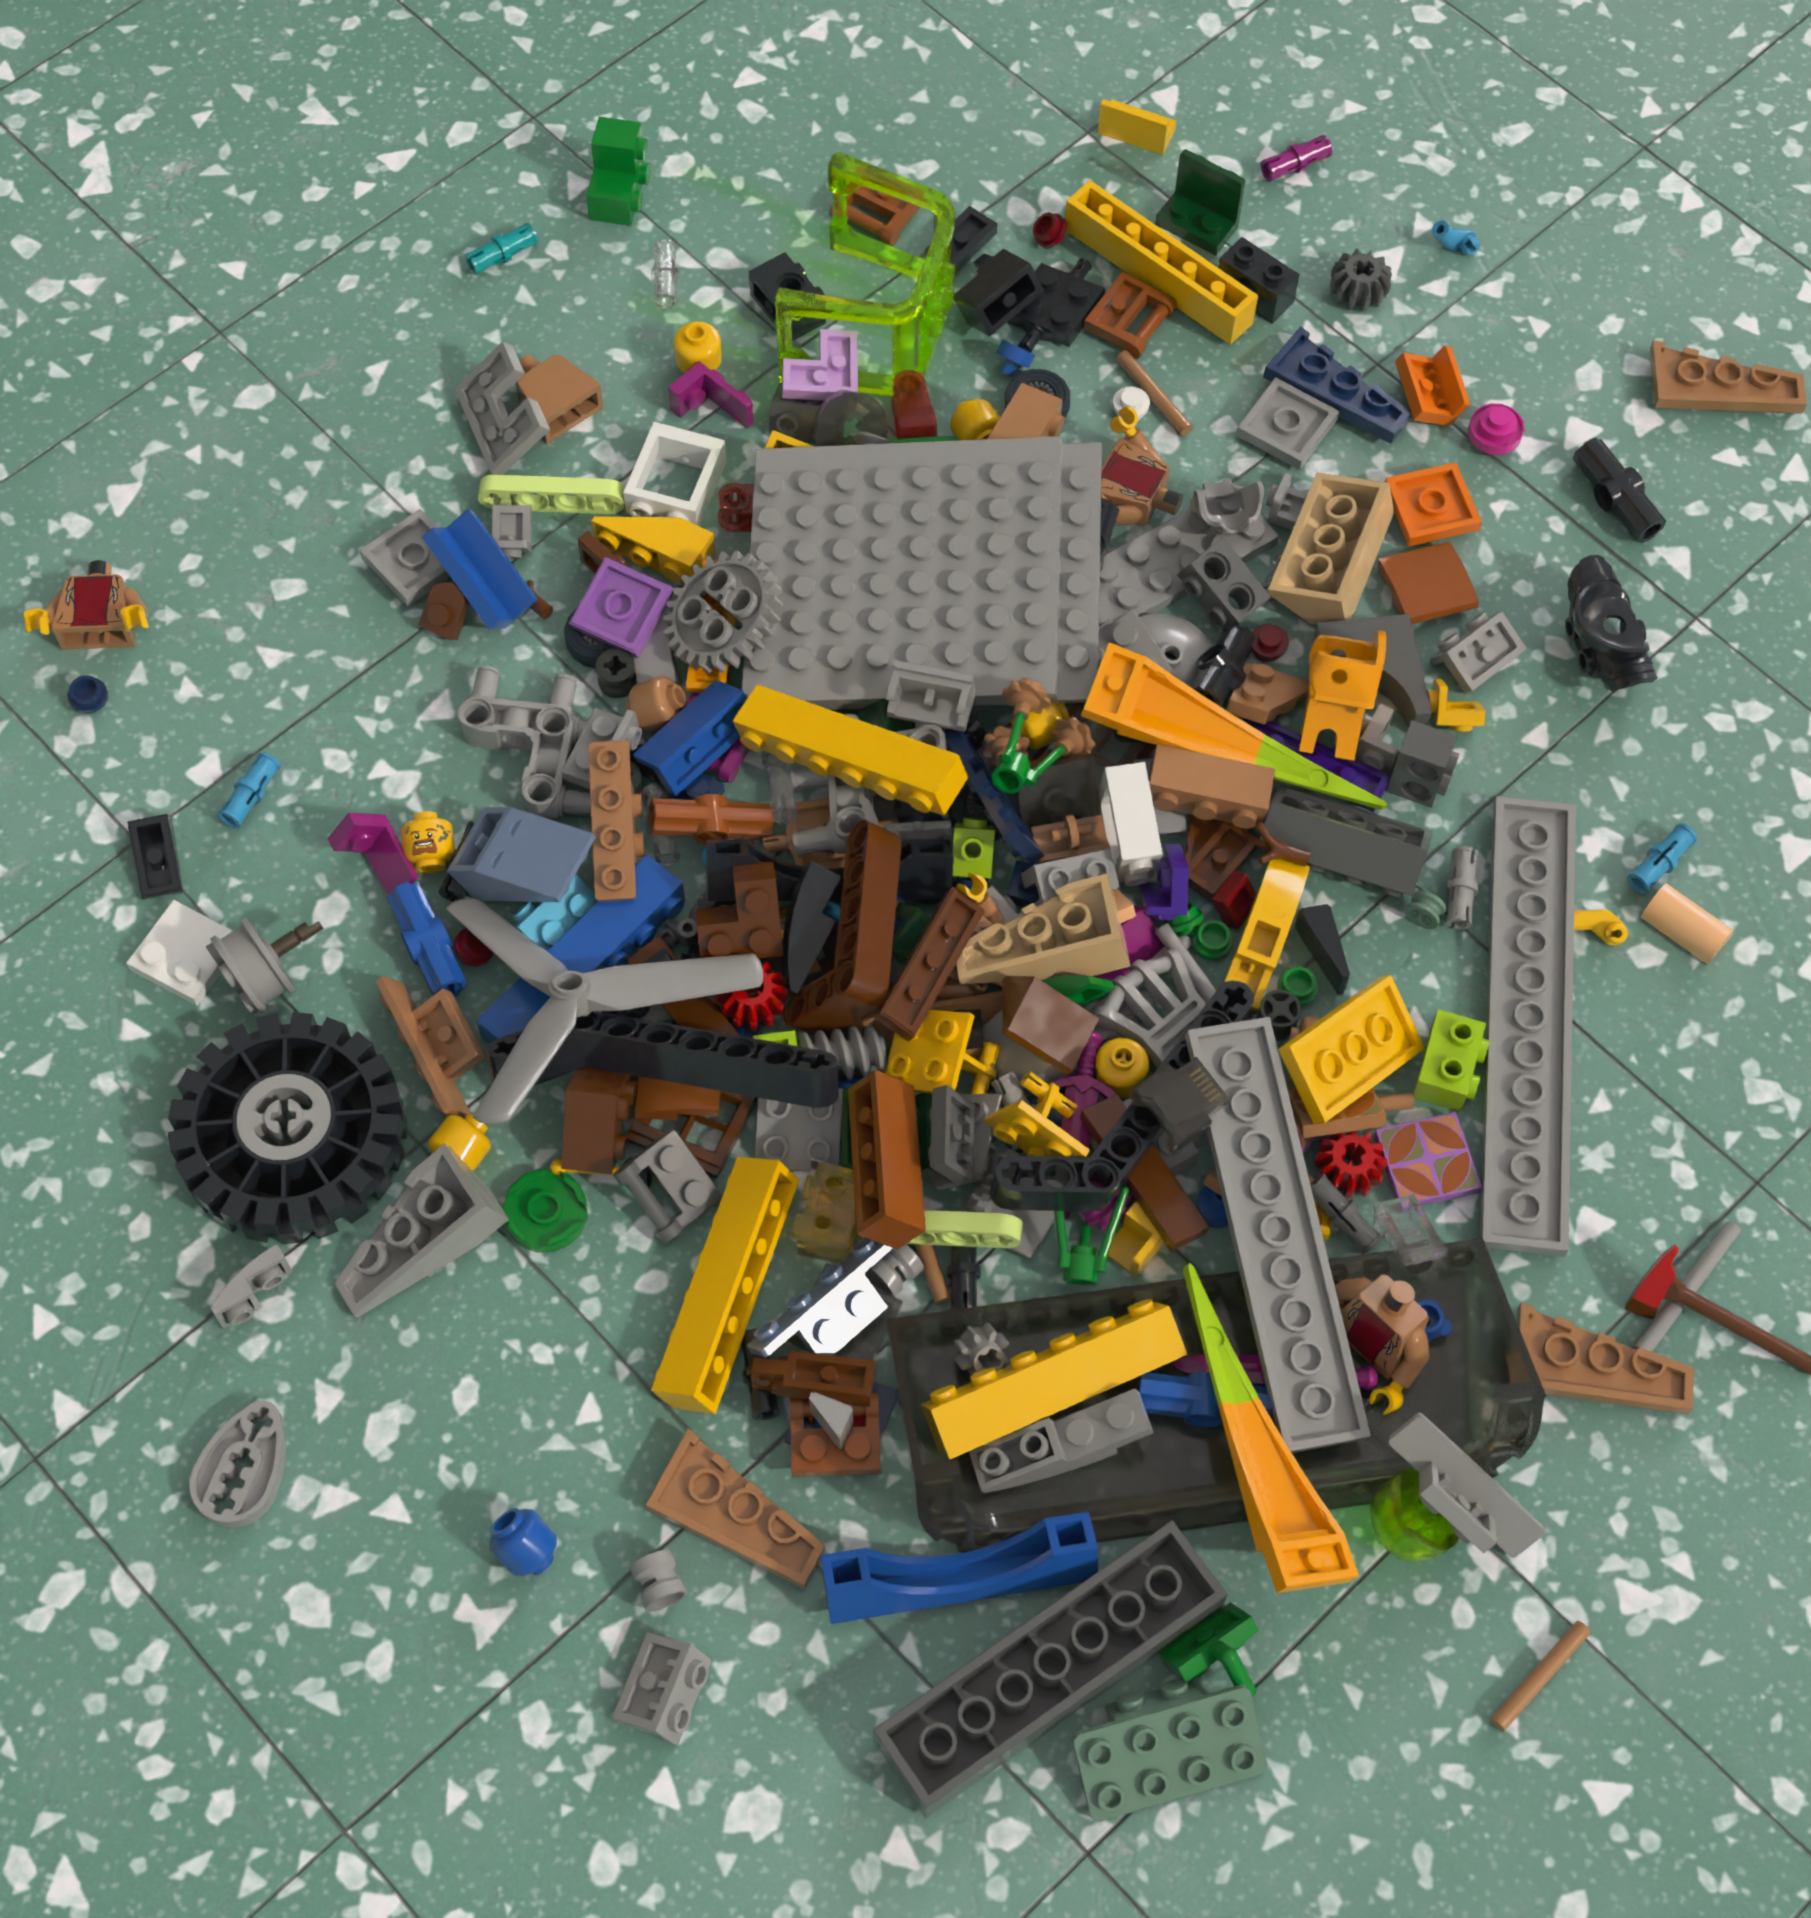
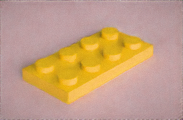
M1387 975L1379 977L1284 1044L1278 1051L1313 1124L1316 1125L1326 1123L1424 1050L1425 1046L1392 976Z

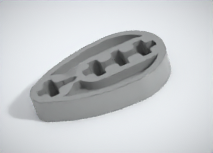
M255 1401L232 1416L214 1434L193 1466L189 1480L192 1501L200 1513L217 1526L240 1528L250 1525L263 1517L275 1501L286 1463L287 1440L283 1417L277 1407L271 1402ZM265 1414H268L267 1417L272 1425L270 1428L263 1426L257 1433V1429L252 1423L253 1420L262 1419ZM246 1454H249L253 1466L251 1468L244 1467L239 1475L244 1486L242 1489L234 1488L230 1494V1499L235 1506L232 1509L225 1508L219 1514V1510L214 1503L217 1499L225 1500L227 1498L229 1490L224 1482L226 1479L234 1480L238 1474V1469L233 1462L235 1459L243 1460Z

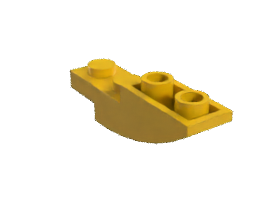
M1281 859L1269 861L1251 906L1243 933L1224 982L1234 980L1245 983L1254 994V1002L1250 1009L1254 1012H1257L1272 972L1277 965L1310 869L1309 866L1304 867Z

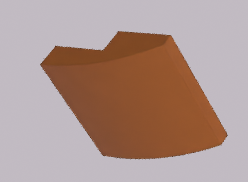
M1450 542L1378 559V572L1392 591L1393 607L1399 615L1409 614L1411 624L1479 607V601L1469 575Z
M639 1076L635 1118L677 1120L678 1114L719 1116L721 1091Z

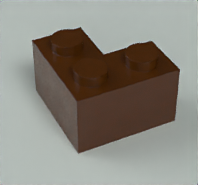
M773 862L732 866L736 904L696 909L700 958L750 953L755 954L758 958L784 956Z
M587 1066L575 1071L565 1094L561 1169L612 1175L618 1160L624 1161L627 1149V1135H620L621 1121H627L629 1106H634L637 1092V1081L630 1080L631 1074Z

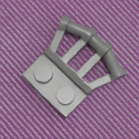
M1177 949L1165 951L1161 957L1147 961L1136 960L1131 964L1129 972L1125 976L1119 975L1112 980L1115 989L1108 993L1103 1005L1097 1007L1094 1013L1099 1018L1097 1025L1100 1027L1113 1029L1126 1038L1138 1042L1145 1049L1149 1060L1156 1068L1160 1066L1207 1004L1196 992L1184 960ZM1167 972L1172 976L1182 1003L1157 974ZM1138 985L1145 986L1168 1013L1164 1019L1160 1017L1136 989ZM1123 1001L1149 1031L1118 1013ZM1181 1061L1185 1066H1192L1189 1062Z

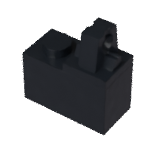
M1002 249L995 256L984 253L973 263L978 268L976 270L978 275L952 297L967 324L990 337L1042 294L1044 289L1029 262Z

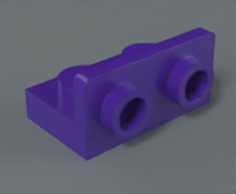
M1164 844V857H1161L1156 869L1157 881L1160 882L1139 884V893L1147 915H1152L1153 918L1159 920H1172L1177 915H1187L1189 866L1181 844Z

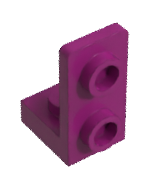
M700 361L668 386L670 410L680 418L691 409L698 408L705 397H708L744 427L749 428L753 425V404L749 396L741 390H735L718 371L710 370Z
M348 813L327 838L333 851L365 852L387 895L396 886L405 882L414 883L418 878L411 861L406 858L402 845L386 815Z

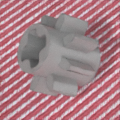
M986 1323L983 1328L971 1327L969 1325L961 1338L954 1341L955 1345L962 1352L954 1360L961 1370L967 1369L970 1375L992 1367L999 1371L1004 1363L1009 1362V1359L1002 1351V1349L1009 1345V1342L1002 1333L996 1334L995 1329L990 1323Z

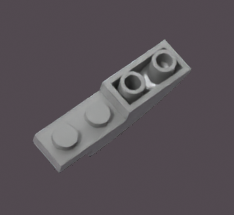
M1132 1389L1059 1420L1053 1421L1050 1418H1046L969 1451L981 1492L987 1493L1028 1484L1118 1454L1116 1448L1151 1435L1154 1432L1140 1393L1136 1389Z

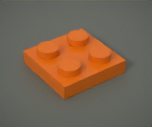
M1456 462L1385 478L1384 482L1390 484L1394 514L1408 547L1480 530L1481 518Z

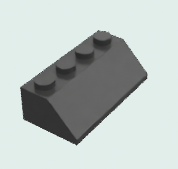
M1280 784L1271 802L1264 824L1267 831L1280 841L1310 851L1309 861L1306 865L1310 867V870L1316 872H1326L1327 869L1341 873L1342 878L1348 882L1364 885L1365 882L1381 886L1380 889L1384 893L1396 897H1403L1404 894L1413 896L1433 833L1420 827Z

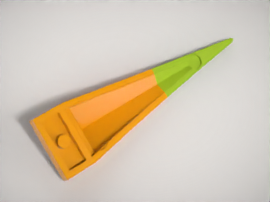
M1108 643L1081 713L1082 717L1118 730L1117 734L1154 745L1162 744L1275 769V780L1375 809L1383 810L1386 808L1387 803L1384 800L1322 768L1258 731L1174 677L1146 656Z
M1188 1263L1183 1268V1273L1257 1553L1264 1554L1276 1593L1351 1582L1359 1577L1343 1530L1313 1488L1278 1432L1235 1354L1194 1266Z

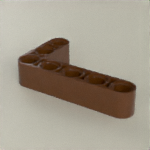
M864 819L858 821L850 831L846 844L834 969L799 990L798 994H794L790 998L784 1013L786 1025L812 1036L815 1035L816 1031L822 1030L826 1037L829 1038L833 1029L842 1030L876 1010L885 1000L889 988L901 854V838L899 835Z

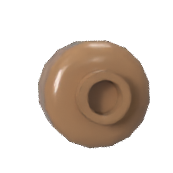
M658 676L634 685L629 692L625 707L626 711L629 709L636 712L639 727L651 733L662 729L683 710V707L686 705V696L683 689L670 678Z

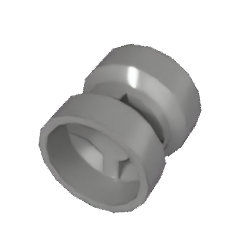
M905 1244L898 1250L891 1249L869 1268L865 1274L882 1294L893 1299L903 1290V1283L908 1278L913 1279L924 1270V1266L917 1254Z
M661 1550L648 1554L630 1566L634 1581L640 1583L642 1587L641 1600L645 1611L650 1612L664 1609L687 1596L688 1592L683 1580L677 1578L675 1574L676 1561L670 1550Z

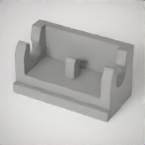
M895 660L886 695V700L889 701L887 716L965 732L976 694L973 675Z

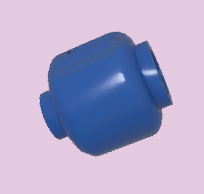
M510 1509L493 1523L490 1531L492 1534L490 1550L512 1575L526 1576L531 1573L538 1575L552 1564L554 1560L552 1554L557 1545L556 1534L533 1509Z

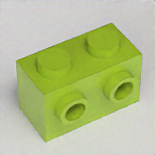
M1440 1009L1437 1010L1429 1031L1412 1095L1414 1099L1458 1112L1461 1111L1466 1098L1474 1100L1480 1081V1076L1473 1074L1476 1062L1483 1064L1490 1040L1483 1038L1486 1027L1485 1022Z

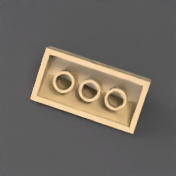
M1317 472L1268 588L1269 595L1312 625H1317L1320 622L1352 619L1394 514L1390 484Z

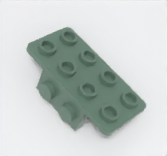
M1175 1679L1163 1683L1160 1689L1148 1693H1125L1120 1695L1116 1702L1105 1705L1108 1723L1077 1731L1072 1737L1088 1811L1095 1821H1104L1255 1777L1267 1770V1761L1252 1694L1244 1685H1237L1203 1695L1192 1680L1185 1683L1181 1679Z

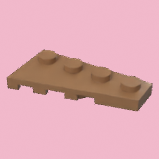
M1652 341L1650 359L1655 408L1776 413L1804 412L1807 402L1803 374L1755 364L1751 368L1735 362L1736 359L1721 356L1717 360L1698 355L1699 350L1684 347L1683 351L1665 348V342Z
M1520 1303L1517 1313L1513 1390L1689 1415L1693 1410V1367L1640 1347L1636 1350L1615 1342L1616 1338L1601 1332L1594 1334L1573 1326L1574 1322L1559 1316L1552 1318L1536 1312V1308Z
M689 1428L645 1505L647 1511L804 1590L821 1559L820 1555H823L825 1552V1545L785 1510L778 1508L764 1496L757 1486L742 1477L730 1466L729 1462L717 1452L714 1453Z

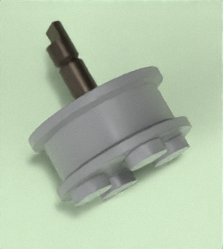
M244 916L240 919L242 924L240 927L221 939L214 935L210 938L212 943L205 947L219 966L218 968L228 983L238 992V996L252 1015L258 1011L263 1014L267 1011L265 1004L285 991H288L290 994L297 991L281 966L284 964L280 957L300 945L301 941L305 942L324 928L319 921L310 927L306 922H303L294 931H289L270 944L266 938L262 939L248 918Z

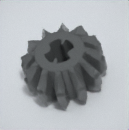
M1357 248L1352 255L1348 253L1342 254L1339 262H1335V265L1332 267L1330 275L1332 277L1330 282L1331 293L1336 294L1337 304L1347 302L1350 310L1354 306H1360L1364 312L1370 305L1379 307L1383 298L1387 297L1391 289V267L1385 265L1384 256L1375 258L1373 257L1372 249L1367 254H1362Z

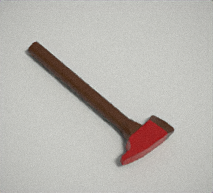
M1675 1244L1652 1264L1625 1304L1626 1310L1642 1317L1654 1319L1663 1299L1680 1303L1811 1375V1355L1688 1289L1686 1285L1676 1278V1269L1672 1263L1679 1251Z

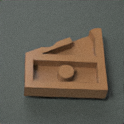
M1246 662L1243 671L1247 677L1233 691L1227 711L1232 715L1266 724L1275 719L1278 714H1285L1293 710L1298 700L1302 698L1306 700L1310 681L1273 670L1265 664Z

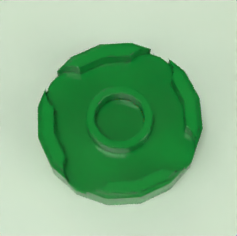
M537 1169L524 1174L509 1187L505 1195L503 1211L509 1218L505 1226L510 1237L525 1249L536 1253L555 1252L569 1246L581 1235L588 1217L587 1199L581 1185L569 1174L559 1171L561 1175H555L548 1171V1169Z

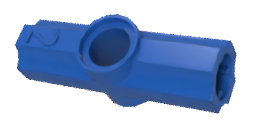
M405 882L396 886L387 895V898L402 929L401 935L415 966L419 965L431 994L435 995L443 988L451 991L454 997L460 995V992L467 987L466 979L452 952L453 946L440 917H435L423 888H421L419 882Z
M1154 1373L1140 1375L1138 1392L1141 1395L1147 1414L1180 1417L1187 1424L1197 1427L1210 1428L1223 1424L1210 1373H1192L1187 1377ZM1253 1385L1271 1418L1272 1404L1266 1387Z

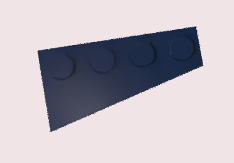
M1300 326L1265 367L1263 378L1272 382L1276 377L1338 410V417L1392 444L1408 424L1411 412L1377 385L1368 386L1361 380V373L1351 365L1345 368L1333 358L1334 352L1324 344L1317 346L1309 339L1310 333Z
M945 730V739L949 745L947 751L960 756L968 776L965 782L976 798L980 797L985 806L982 808L985 815L999 829L1003 836L1001 839L1015 858L1022 855L1031 865L1043 858L1045 855L1005 793L992 784V773L970 739L962 731Z

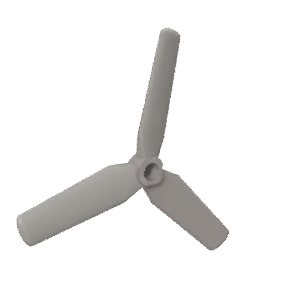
M459 899L446 907L447 911L520 978L550 996V999L526 1025L474 1113L473 1118L481 1123L498 1124L507 1122L512 1118L575 1027L577 1017L587 1016L591 1011H621L758 988L763 982L761 962L752 953L621 965L587 973L568 971L562 962L479 899Z

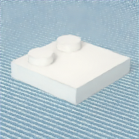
M173 900L126 964L130 971L198 1006L221 974L219 966L205 946L212 943L210 938L214 935L221 939L231 933L232 930Z

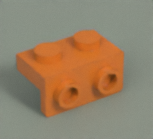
M1444 345L1432 358L1403 352L1395 360L1410 411L1415 421L1450 426L1470 405L1452 347Z

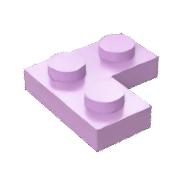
M820 329L819 360L783 358L782 398L857 402V331Z

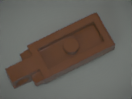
M789 1351L788 1356L778 1357V1360L754 1357L751 1370L752 1388L771 1391L773 1394L784 1397L809 1399L811 1392H816L844 1404L870 1407L876 1377V1362L874 1360Z

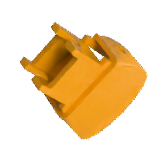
M1377 630L1373 642L1329 635H1319L1316 637L1309 651L1310 682L1300 730L1302 737L1299 751L1313 753L1318 733L1323 729H1331L1335 732L1334 745H1336L1334 756L1341 759L1355 760L1365 709L1374 708L1386 653L1385 631ZM1340 649L1345 652L1346 658L1333 656L1331 653L1334 650Z

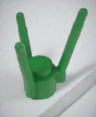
M1127 1187L1120 1189L1097 1256V1249L1089 1247L1091 1229L1083 1221L1079 1245L1071 1246L1069 1253L1064 1211H1054L1059 1248L1058 1267L1064 1269L1063 1281L1079 1285H1097L1098 1272H1106L1107 1256L1129 1193Z

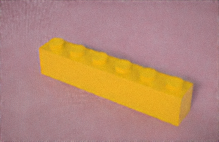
M1091 180L1066 201L1065 220L1068 233L1130 276L1170 295L1176 301L1177 308L1229 345L1253 324L1258 299L1257 294Z
M758 684L733 719V723L741 737L740 741L752 751L760 752L763 750L774 754L785 763L793 764L796 762L807 766L818 775L826 776L829 774L838 777L851 787L860 788L862 786L871 789L887 800H894L896 798L909 803L913 808L923 813L931 811L945 816L968 779L958 754Z
M737 1157L732 1172L727 1179L723 1197L713 1217L710 1232L699 1255L696 1270L685 1293L683 1305L676 1324L670 1333L669 1343L660 1367L656 1371L651 1389L654 1394L673 1409L716 1414L799 1182V1179L780 1160Z
M1152 1299L1137 1302L1127 1308L1129 1314L1115 1320L1113 1316L1098 1319L1088 1325L1090 1331L1076 1337L1074 1333L1059 1336L1049 1342L1051 1348L1035 1354L1034 1350L1020 1353L1010 1359V1366L996 1371L993 1367L987 1368L971 1375V1383L957 1389L955 1385H948L935 1390L930 1394L931 1400L920 1404L939 1454L949 1460L1188 1355L1170 1307L1157 1302L1153 1303Z

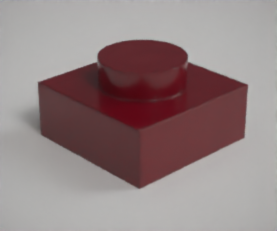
M1235 870L1231 873L1212 898L1223 923L1227 927L1238 930L1248 917L1256 892L1246 873Z

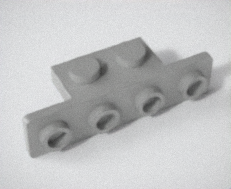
M1416 1413L1389 1436V1445L1419 1472V1497L1424 1506L1433 1514L1440 1513L1448 1520L1455 1534L1464 1543H1473L1483 1554L1497 1544L1510 1557L1515 1558L1545 1534L1544 1526L1422 1413Z

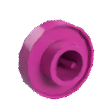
M1490 403L1481 406L1473 413L1468 426V437L1472 444L1484 453L1490 455L1508 454L1514 451L1522 440L1525 431L1524 421L1520 414L1512 407L1504 404Z

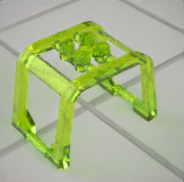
M837 152L832 155L828 164V189L832 192L833 216L829 225L830 249L874 262L917 278V282L910 297L896 304L830 297L779 287L775 297L779 381L782 383L783 358L812 360L802 348L792 347V320L799 321L803 317L892 325V375L858 371V392L889 396L905 394L919 386L926 376L953 303L955 289H953L952 282L956 266L950 263L951 239L955 226V210L952 202L940 191L844 153ZM860 186L932 211L934 213V236L926 258L922 259L855 232L850 225H847V197Z

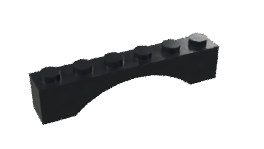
M908 839L901 844L897 888L898 898L917 900L924 904H935L942 900L946 891L952 887L954 854L949 839ZM706 840L707 899L722 905L736 904L732 866L773 862L778 902L791 901L794 888L804 867L784 862L769 855L748 840ZM844 867L828 869L841 877L828 901H838L841 903Z

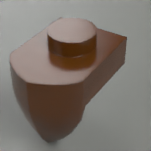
M455 582L437 583L432 586L418 623L419 626L449 640H458L470 607L469 601Z

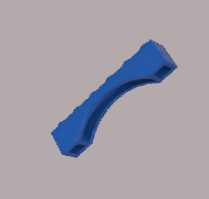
M1089 1511L1044 1518L1029 1529L1005 1541L982 1549L953 1555L907 1557L881 1553L868 1548L820 1555L830 1624L1083 1583L1098 1572V1546Z

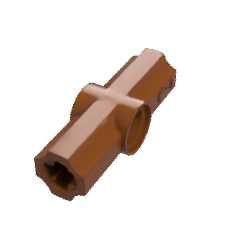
M705 794L697 796L693 800L652 798L649 804L648 830H650L651 835L694 837L697 843L705 845L706 840H762V837L772 836L774 815L773 809L767 803L728 802V799L723 795Z

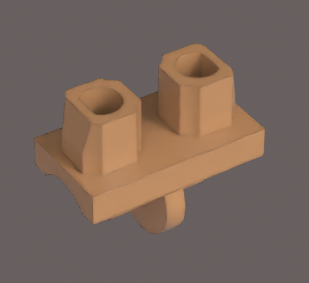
M1071 814L1064 816L1063 822L1031 827V835L1045 855L1038 860V864L1106 849L1111 850L1105 834L1102 815L1075 819L1074 815Z

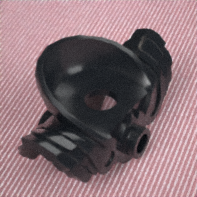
M1590 555L1581 559L1573 568L1568 579L1570 611L1569 617L1565 620L1567 636L1570 640H1574L1578 649V661L1581 670L1584 673L1587 672L1594 679L1601 678L1605 688L1611 691L1626 689L1641 683L1654 682L1658 677L1653 667V660L1647 654L1650 648L1648 642L1645 641V625L1642 620H1636V614L1633 613L1630 598L1626 591L1622 589L1611 565L1605 561L1604 557L1599 555ZM1608 618L1619 619L1620 634L1614 635L1607 632L1603 626L1604 620Z

